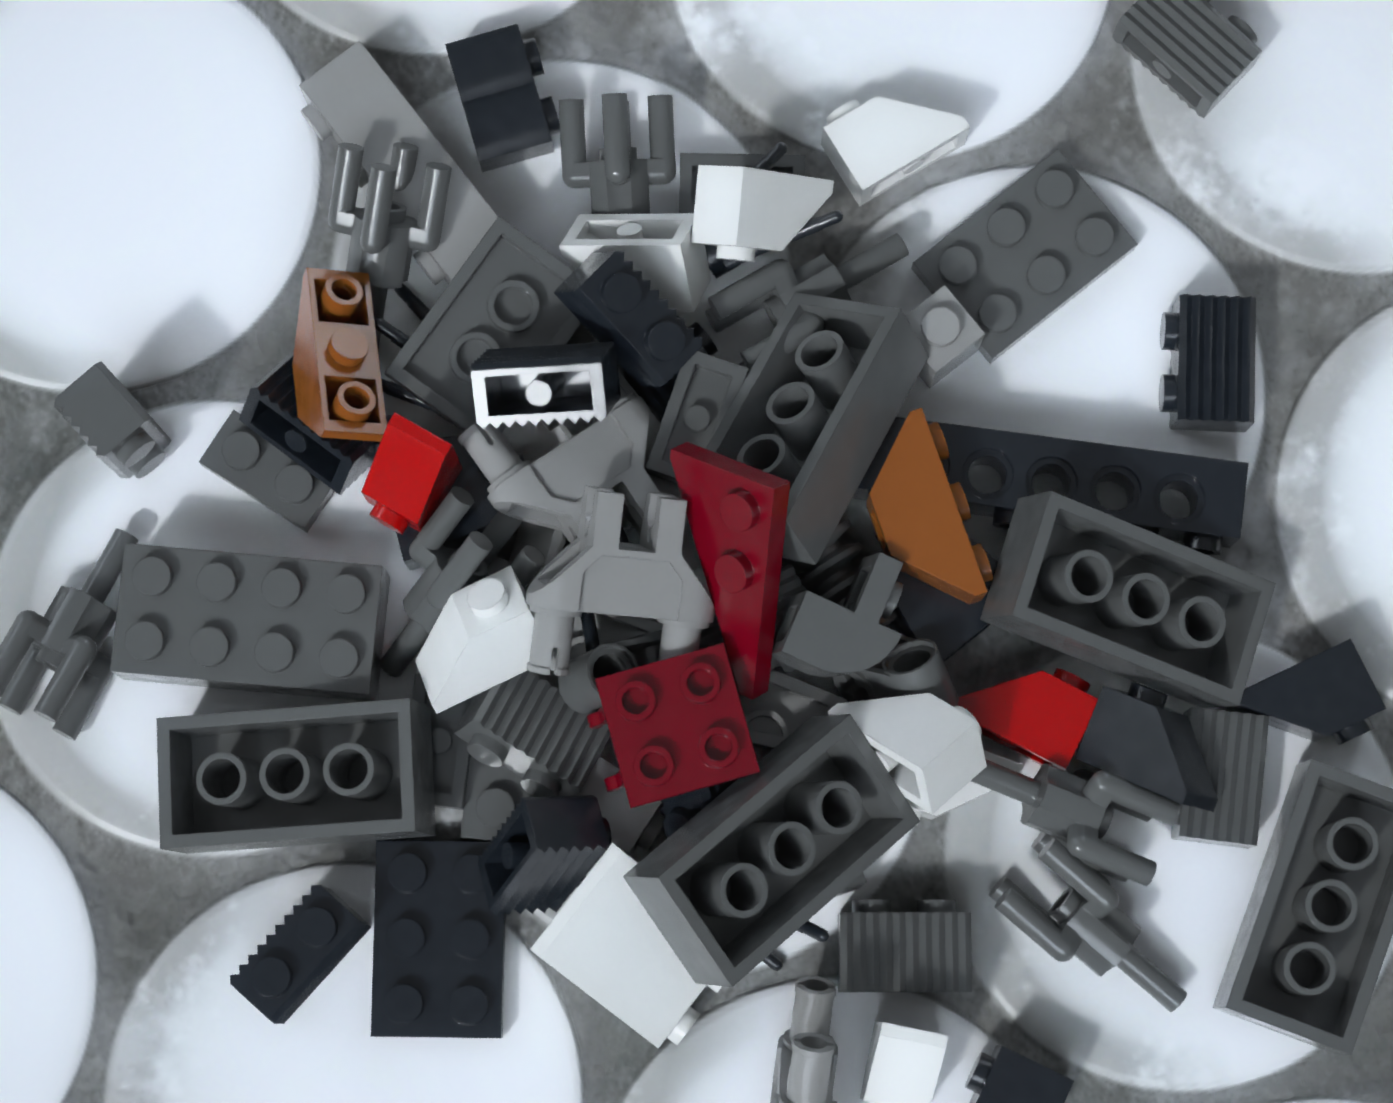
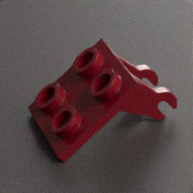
M724 643L595 679L602 707L597 712L587 715V721L590 729L601 728L604 724L608 725L620 768L618 773L604 779L607 792H614L625 787L631 809L760 773Z

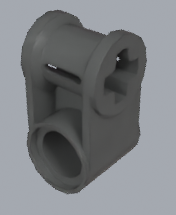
M662 630L645 633L622 641L605 643L570 660L569 675L559 676L558 679L559 692L563 701L572 710L581 714L597 712L602 707L596 681L593 677V668L597 669L603 677L657 662Z
M901 635L895 648L878 664L866 670L833 677L837 690L843 698L847 699V702L931 693L953 707L958 706L959 697L938 647L930 639H917Z

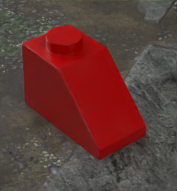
M394 412L387 424L361 491L367 502L374 506L369 515L399 534L403 535L407 526L420 532L446 497L463 468L452 444Z
M1056 668L1053 675L1042 670L959 697L958 706L967 709L976 718L983 736L1039 765L1047 763L1066 770L1088 727L1098 698L1087 693L1091 686L1087 681L1068 671Z

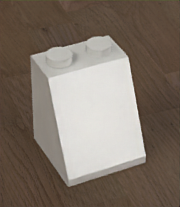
M612 843L530 950L657 1048L662 1045L666 1038L678 1045L701 1015L691 1005L706 986L718 993L722 986L696 984L623 878L638 863Z

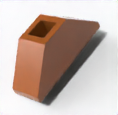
M307 267L303 274L292 366L298 418L322 438L381 442L387 427L369 273Z
M919 408L909 412L869 493L866 506L883 554L902 562L901 572L970 605L981 601L987 594L985 582L993 580L992 570L982 544L978 543L971 546L963 521L971 519L965 493L959 482L949 485L941 461L949 458V451L941 427L937 421L928 424L923 409Z

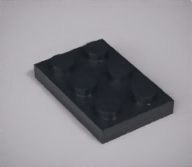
M376 840L371 1037L503 1038L506 913L501 910L498 915H495L489 910L478 866V857L483 855V849H487L488 842Z

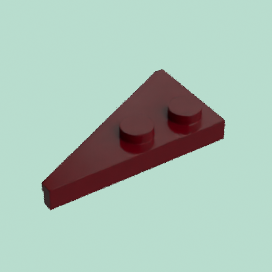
M685 442L671 449L670 460L681 497L687 501V518L715 607V613L739 694L753 700L766 693L769 689L790 481L695 444Z

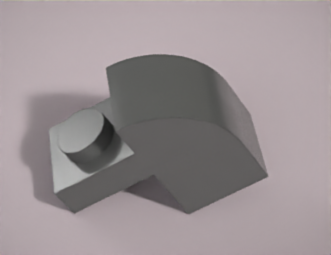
M881 552L862 558L843 606L808 590L792 595L774 635L772 658L801 672L818 677H836L866 670L881 662L895 648L902 635L879 624L881 617L884 619L890 617L900 599L903 584L896 580L903 563Z

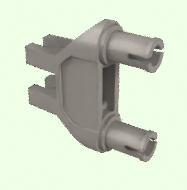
M620 385L621 398L602 422L595 418L591 426L533 463L530 460L522 462L500 429L495 428L491 423L485 429L482 427L478 428L474 423L457 440L461 446L465 447L491 484L487 488L489 493L487 499L497 511L524 522L562 531L571 543L578 535L585 485L614 489V492L625 495L623 513L640 535L647 492L660 493L644 469L649 424V407L642 396L637 397L635 393L627 395Z
M585 485L577 538L539 572L527 589L525 602L529 604V610L535 612L530 658L526 668L528 671L550 675V670H553L556 676L569 675L575 617L582 616V612L657 619V622L663 624L658 661L699 650L702 629L709 628V623L714 622L715 607L706 590L681 555L687 507L686 500L677 499L673 494L647 492L639 544L620 542L625 495L614 492L612 488Z
M804 976L798 978L795 982L796 994L791 1027L778 1039L770 1103H837V1101H833V1086L838 1046L833 1037L829 1035L833 1000L836 996L837 986L831 980L818 976Z

